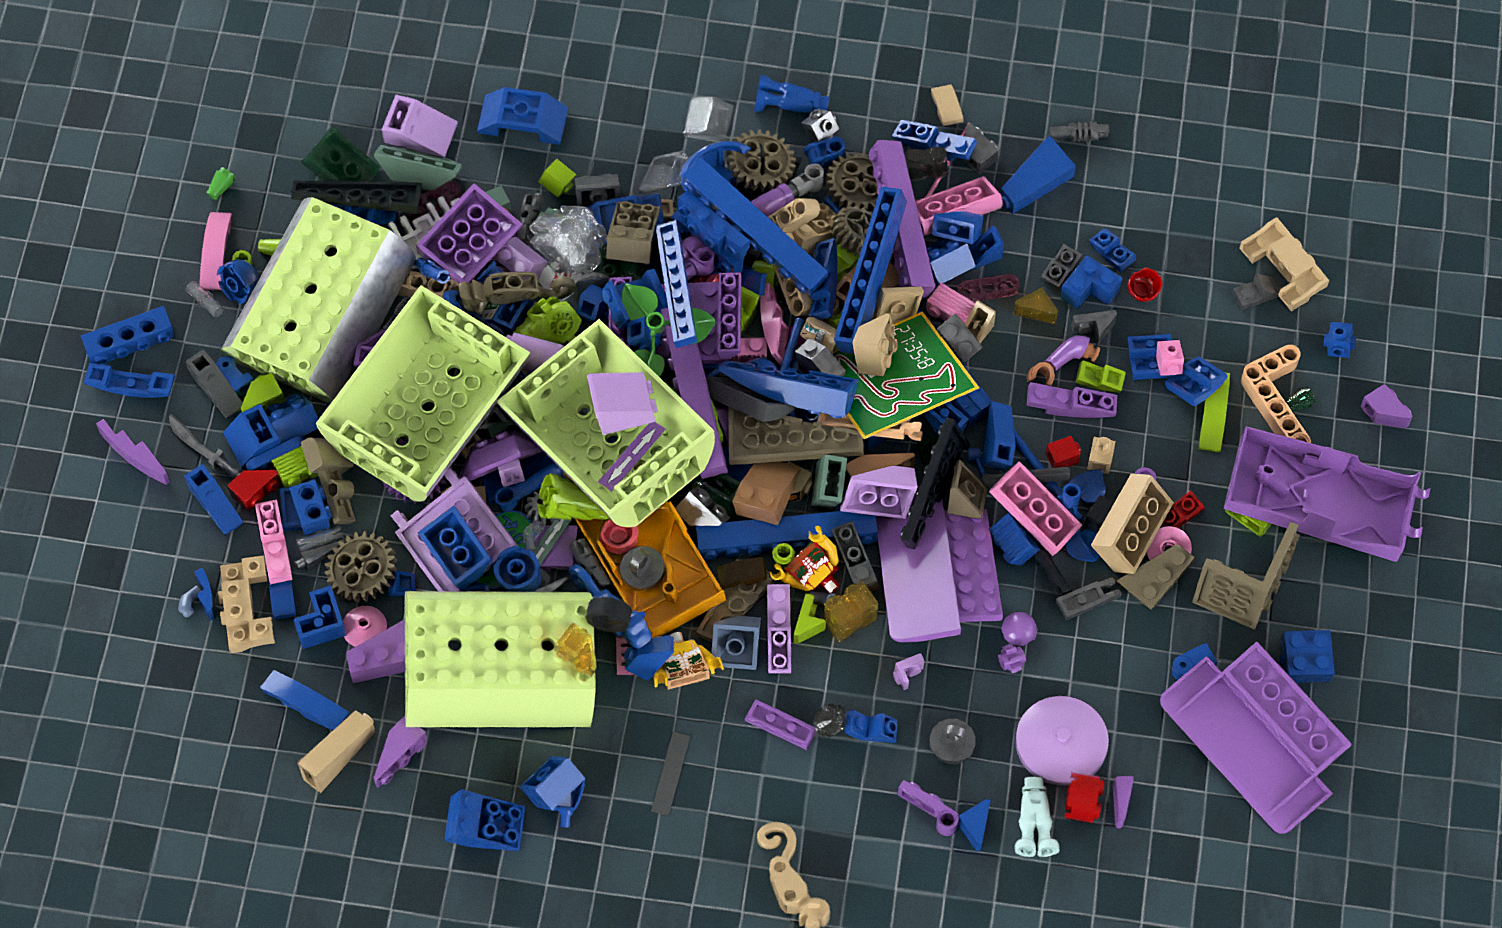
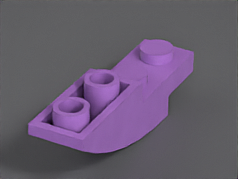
M1030 382L1028 385L1027 406L1045 409L1046 414L1079 418L1114 417L1117 411V395L1079 387L1067 390Z

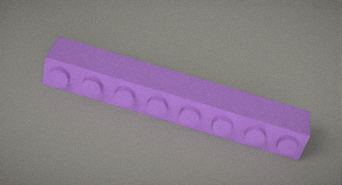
M877 140L870 149L869 158L874 169L873 176L877 182L878 195L881 186L902 189L907 200L892 250L895 259L894 266L899 276V287L921 286L924 291L922 298H927L934 290L935 283L901 141Z
M668 308L661 309L664 320L670 321ZM666 326L664 331H666L667 337L663 338L666 351L670 350L671 358H668L671 371L675 370L676 378H673L675 390L680 391L681 399L714 430L715 434L712 455L700 476L704 479L726 473L728 470L698 343L676 348L673 342L672 329L670 326Z

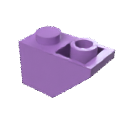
M1385 384L1366 395L1361 404V408L1376 424L1407 428L1413 417L1410 409L1398 400L1396 393Z

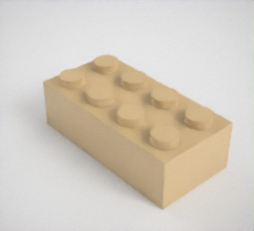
M1130 474L1091 546L1114 572L1135 574L1174 502L1151 475Z

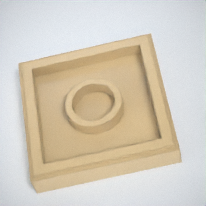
M922 287L881 288L871 321L884 314H890L891 321L895 324L917 314L924 293Z

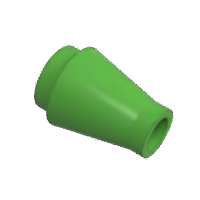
M223 167L220 170H216L206 194L217 200L234 183L235 175Z

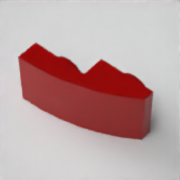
M1190 490L1172 505L1162 526L1179 528L1206 508Z

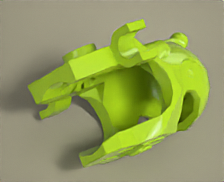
M549 297L546 300L542 298L533 304L526 313L528 317L525 318L524 323L513 332L557 344L565 343L566 341L570 343L576 338L574 334L578 331L582 319L567 301L560 302L557 297Z

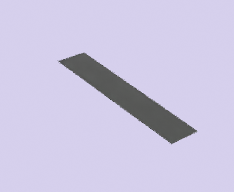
M677 732L672 733L651 812L669 816L690 735Z

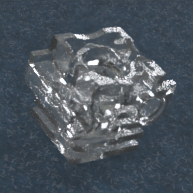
M561 206L560 210L562 212L542 214L529 226V229L535 235L530 240V243L545 256L548 265L554 273L565 272L566 275H569L570 273L578 274L580 272L587 274L593 272L599 266L601 253L597 247L604 246L602 241H607L608 235L605 233V228L600 223H597L593 218L592 211L587 207Z

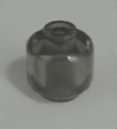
M827 703L814 714L813 727L819 735L833 737L846 727L847 712L841 705Z

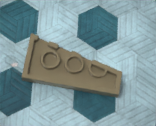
M766 570L768 579L749 586L742 583L723 590L726 601L708 610L696 632L697 636L713 642L714 622L735 616H744L767 591V585H772L776 581L771 578L770 571Z

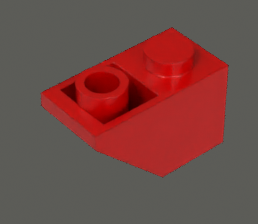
M249 470L241 472L227 487L230 495L247 511H250L255 507V504L261 503L269 492H274L281 481L276 470Z

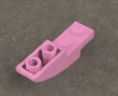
M277 500L255 504L270 584L293 580Z

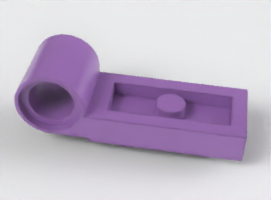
M902 781L898 789V796L936 817V829L941 835H953L958 824L957 813L944 805L935 794L925 793L914 782ZM949 819L953 824L946 826L941 821Z

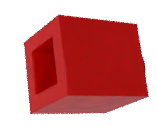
M1072 436L1047 444L1045 452L1052 468L1076 465L1079 463L1080 455L1082 454L1079 443L1074 442Z

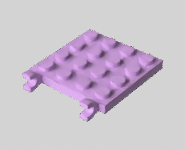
M449 468L444 474L452 485L448 490L409 521L398 510L391 517L400 527L395 532L437 591H462L453 585L418 534L420 530L452 506H455L492 559L484 573L494 566L498 555L503 550L518 545L469 479L465 476L460 479L458 474Z

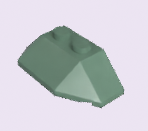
M380 145L374 153V158L392 181L422 183V190L433 191L456 177L462 168L461 163H456L448 158L406 148Z

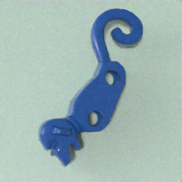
M573 564L569 567L568 573L574 585L582 592L586 590L590 592L592 599L596 597H609L620 600L607 589L600 591L590 575L579 564ZM632 611L627 630L612 632L618 638L623 636L626 642L636 649H640L652 639L650 630L644 620L646 614L643 611Z

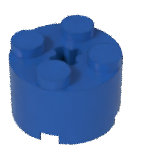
M513 546L503 550L498 555L493 570L502 592H535L540 588L542 572L538 559L532 551L519 546Z

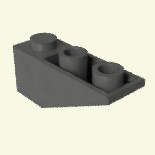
M204 349L185 361L189 374L226 419L241 410L242 401Z
M851 521L831 529L858 597L879 589L877 578L853 522Z

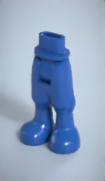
M761 75L754 112H762L767 105H775L784 110L800 113H811L817 109L827 110L829 97L821 96L820 92H814L791 83H779L771 80L766 75ZM768 92H775V93H779V94H781V95H775V94H771V93H768Z

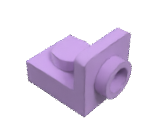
M519 458L497 466L503 487L525 481Z
M921 653L895 664L893 677L897 685L901 684L903 690L908 689L909 680L907 675L910 677L915 676L924 667V659Z

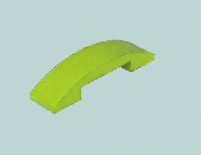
M1226 373L1228 378L1211 396L1205 399L1198 447L1200 450L1221 452L1230 373Z

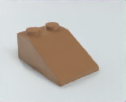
M784 462L754 463L740 482L733 499L736 514L779 525L800 474L801 467Z

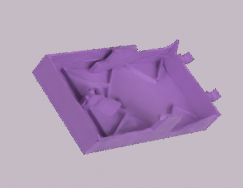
M1246 426L1239 442L1224 509L1284 528H1288L1291 521L1299 525L1297 532L1397 562L1404 550L1406 537L1419 538L1422 535L1423 527L1419 529L1412 528L1410 522L1415 497L1419 499L1428 498L1430 488L1422 490L1417 486L1421 475L1420 471L1415 475H1404L1363 464L1358 459V456Z

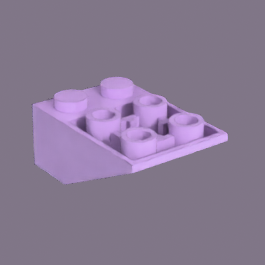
M395 95L382 128L384 143L445 158L458 121L416 99Z

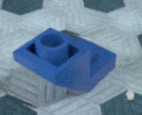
M855 710L846 712V734L862 741L896 742L898 720L883 713L868 717Z

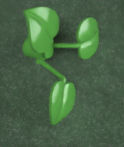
M626 283L622 291L621 301L630 318L629 320L633 321L641 317H647L646 324L651 331V351L642 349L636 350L634 353L660 377L664 371L665 362L661 355L654 354L655 335L662 333L666 326L671 327V322L664 320L659 312H655L658 307V298L653 290L644 286ZM692 308L698 341L696 343H699L707 337L716 321L706 311Z

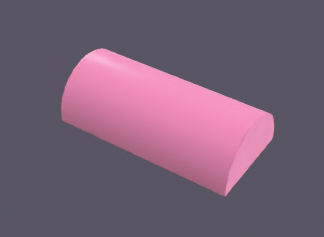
M983 176L915 201L923 236L932 234L935 214L966 211L984 215L1002 208L1001 194Z
M1020 461L989 491L1052 556L1082 526Z

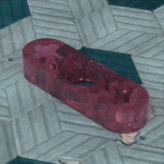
M449 181L433 191L426 192L421 195L419 212L411 215L405 214V217L408 221L412 222L429 213L426 204L430 198L438 199L443 196L448 206H450L451 201L457 198L460 199L462 196L460 185L454 181ZM452 190L453 192H455V194L452 195L451 193H448V191ZM439 203L434 205L436 212L442 210Z
M1013 274L967 280L959 284L958 293L973 302L1009 297L1018 293L1020 281ZM1010 282V284L1013 285V288H1009V286L1006 285V283ZM990 284L995 290L993 292H985L982 287ZM964 289H968V291L971 292V294L967 295V293L964 292Z

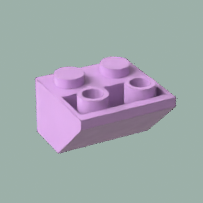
M517 237L511 238L491 260V262L494 260L497 262L496 265L503 273L532 272L537 275L538 279L548 262Z

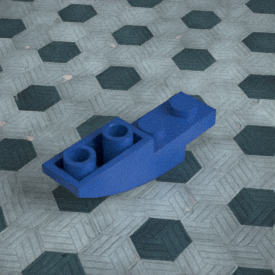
M906 120L900 121L892 135L893 139L901 141L906 146L924 154L951 162L955 158L968 160L977 145L975 138L939 132L937 126Z

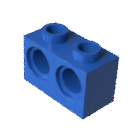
M312 480L289 487L304 535L329 528L328 519L332 518L329 506L323 505L322 500L326 498L322 486L317 487L316 481ZM307 495H313L311 499H304ZM314 514L320 515L318 518L315 519L310 518Z

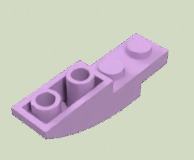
M790 584L767 585L768 674L791 673Z

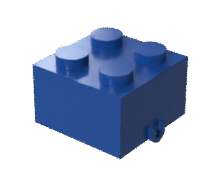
M1330 630L1285 631L1280 639L1282 651L1280 665H1283V670L1295 683L1330 682L1335 674Z

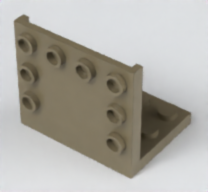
M1290 521L1263 582L1246 575L1240 569H1232L1225 566L1219 560L1207 558L1203 565L1192 603L1255 630L1263 611L1268 612L1273 600L1269 599L1271 593H1277L1281 584L1279 580L1282 575H1285L1300 536L1296 533L1299 525Z

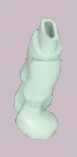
M1026 777L1025 786L1022 788L1021 817L1018 821L1022 831V839L1016 842L1015 852L1025 857L1035 855L1036 845L1033 831L1034 828H1037L1038 856L1047 857L1057 854L1059 852V843L1050 837L1052 820L1050 818L1046 787L1043 786V778Z

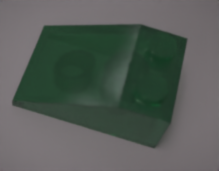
M333 126L323 134L301 161L303 165L324 181L370 182L381 169L379 165Z

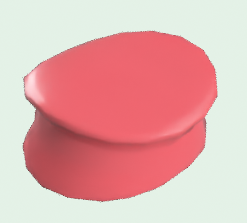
M610 519L603 525L599 541L607 552L616 554L627 553L637 544L638 527H622Z

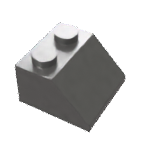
M618 174L575 178L578 208L592 206L595 202L620 198Z

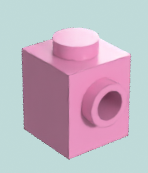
M1159 341L1157 343L1156 359L1160 376L1182 374L1184 357L1180 341Z

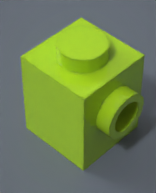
M556 159L544 171L538 182L559 198L563 192L567 194L575 184L572 181L577 174Z

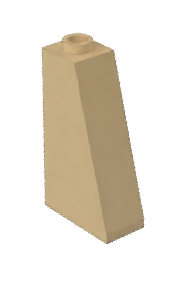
M355 710L298 762L303 780L321 793L375 733L373 719L366 713L360 714Z

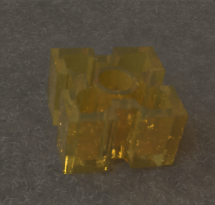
M863 581L857 585H850L845 590L846 594L843 596L834 595L826 601L824 620H826L827 628L838 643L853 635L856 630L865 628L877 619L876 610L878 602Z

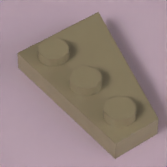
M1176 544L1138 567L1135 574L1128 573L1118 579L1117 583L1152 611L1194 562L1195 557Z

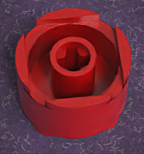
M1071 772L1070 778H1073L1074 781L1071 780V784L1068 785L1065 810H1069V813L1066 812L1064 818L1093 823V820H1097L1100 815L1101 804L1097 803V799L1103 794L1104 781L1100 780L1099 776Z

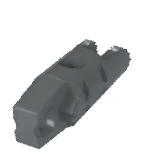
M541 193L534 195L533 202L529 194L524 195L519 221L523 226L517 231V238L526 245H530L537 228L535 221L540 214L543 194Z
M584 538L573 541L570 547L577 563L590 575L600 591L606 589L605 587L610 584V580L593 549Z

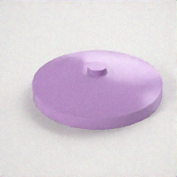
M1055 696L1038 701L1024 713L1017 728L1016 749L1022 764L1033 776L1042 777L1044 782L1053 785L1067 786L1071 784V780L1074 781L1073 778H1070L1071 772L1094 775L1102 766L1108 750V732L1100 715L1087 703L1072 697Z

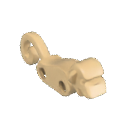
M771 822L765 824L757 833V841L762 848L774 849L781 844V837L775 835L772 839L766 838L768 834L773 832L784 834L788 840L782 856H776L770 861V881L780 908L788 914L800 913V927L804 925L805 928L825 927L830 919L829 904L823 899L809 897L806 883L789 863L796 849L797 839L795 832L785 823Z

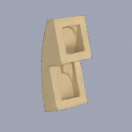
M952 85L931 88V95L937 106V113L942 125L946 126L964 122Z

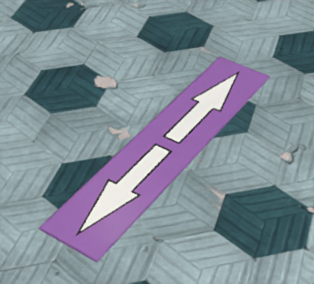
M656 422L649 423L598 482L612 492L614 487L627 475L666 429Z

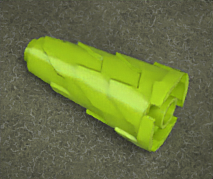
M549 473L543 479L538 497L543 499V505L538 504V513L541 518L571 520L572 518L591 521L592 519L610 520L571 479Z

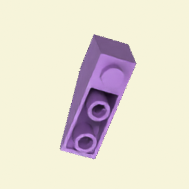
M406 715L389 731L374 776L375 785L378 789L383 784H388L392 780L394 773L399 768H404L409 763L410 757L415 752L419 753L427 744L426 732L420 727H406Z

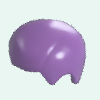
M1014 612L1007 616L1003 621L1001 629L1005 640L1010 644L1025 646L1030 641L1035 640L1038 630L1034 619L1025 612Z

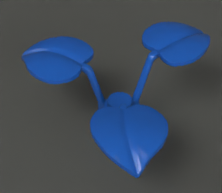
M1102 469L1090 470L1073 477L1064 486L1062 495L1057 496V500L1062 502L1065 508L1073 509L1074 517L1077 520L1080 499L1084 503L1093 504L1099 495L1103 497L1105 495ZM1078 529L1076 534L1065 544L1069 555L1082 561H1097L1100 555L1091 546L1097 533L1089 529L1080 533Z

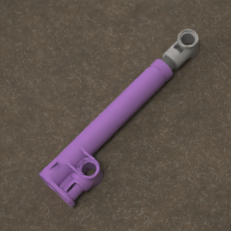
M810 164L805 168L804 173L790 180L788 185L783 183L754 199L751 203L768 217L792 202L794 197L799 198L809 191H820L823 187L824 170L820 165ZM694 235L682 240L687 280L693 276L710 275L714 270V252Z

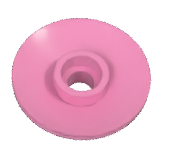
M1171 526L1162 527L1158 530L1148 548L1147 556L1151 560L1163 553L1166 548L1173 547L1176 544L1191 554V541L1187 534L1179 528Z
M371 606L356 607L348 612L343 619L347 635L344 638L354 647L387 630L385 616L380 610ZM361 622H368L366 626H360Z

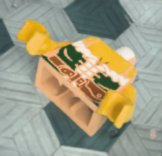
M681 632L672 633L670 636L674 637V653L654 674V686L658 687L659 683H665L669 690L709 679V668L711 674H715L714 669L716 668L724 670L721 658L715 657L702 645H697L695 640L684 641Z

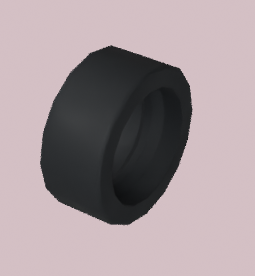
M596 597L591 599L588 604L586 621L591 626L603 631L622 632L629 627L632 610L627 603L609 597Z

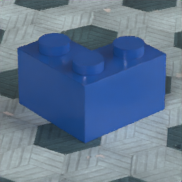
M1086 255L1062 285L1060 298L1076 309L1080 308L1089 295L1109 305L1120 291L1123 278Z
M331 585L309 592L315 612L293 619L302 649L347 636Z

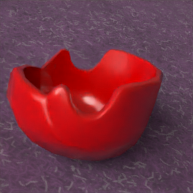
M1143 268L1132 274L1127 287L1129 294L1136 301L1149 302L1159 295L1163 283L1161 276L1156 270Z

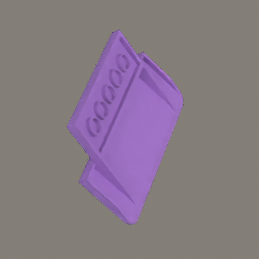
M915 492V495H914V498H913V500H912V503H911L910 507H911L912 505H914V503H915V500H916V492ZM942 499L940 503L935 502L933 506L935 513L932 518L927 517L926 529L915 550L907 548L901 540V530L907 524L909 519L908 513L905 519L876 516L889 633L893 640L897 642H920L960 635V622L1002 621L1003 612L987 509L983 510L982 517L978 519L948 514V510H944Z
M1258 642L1254 643L1223 672L1206 656L1170 686L1160 698L1161 707L1275 832L1279 834L1288 833L1333 794L1317 775L1352 744Z

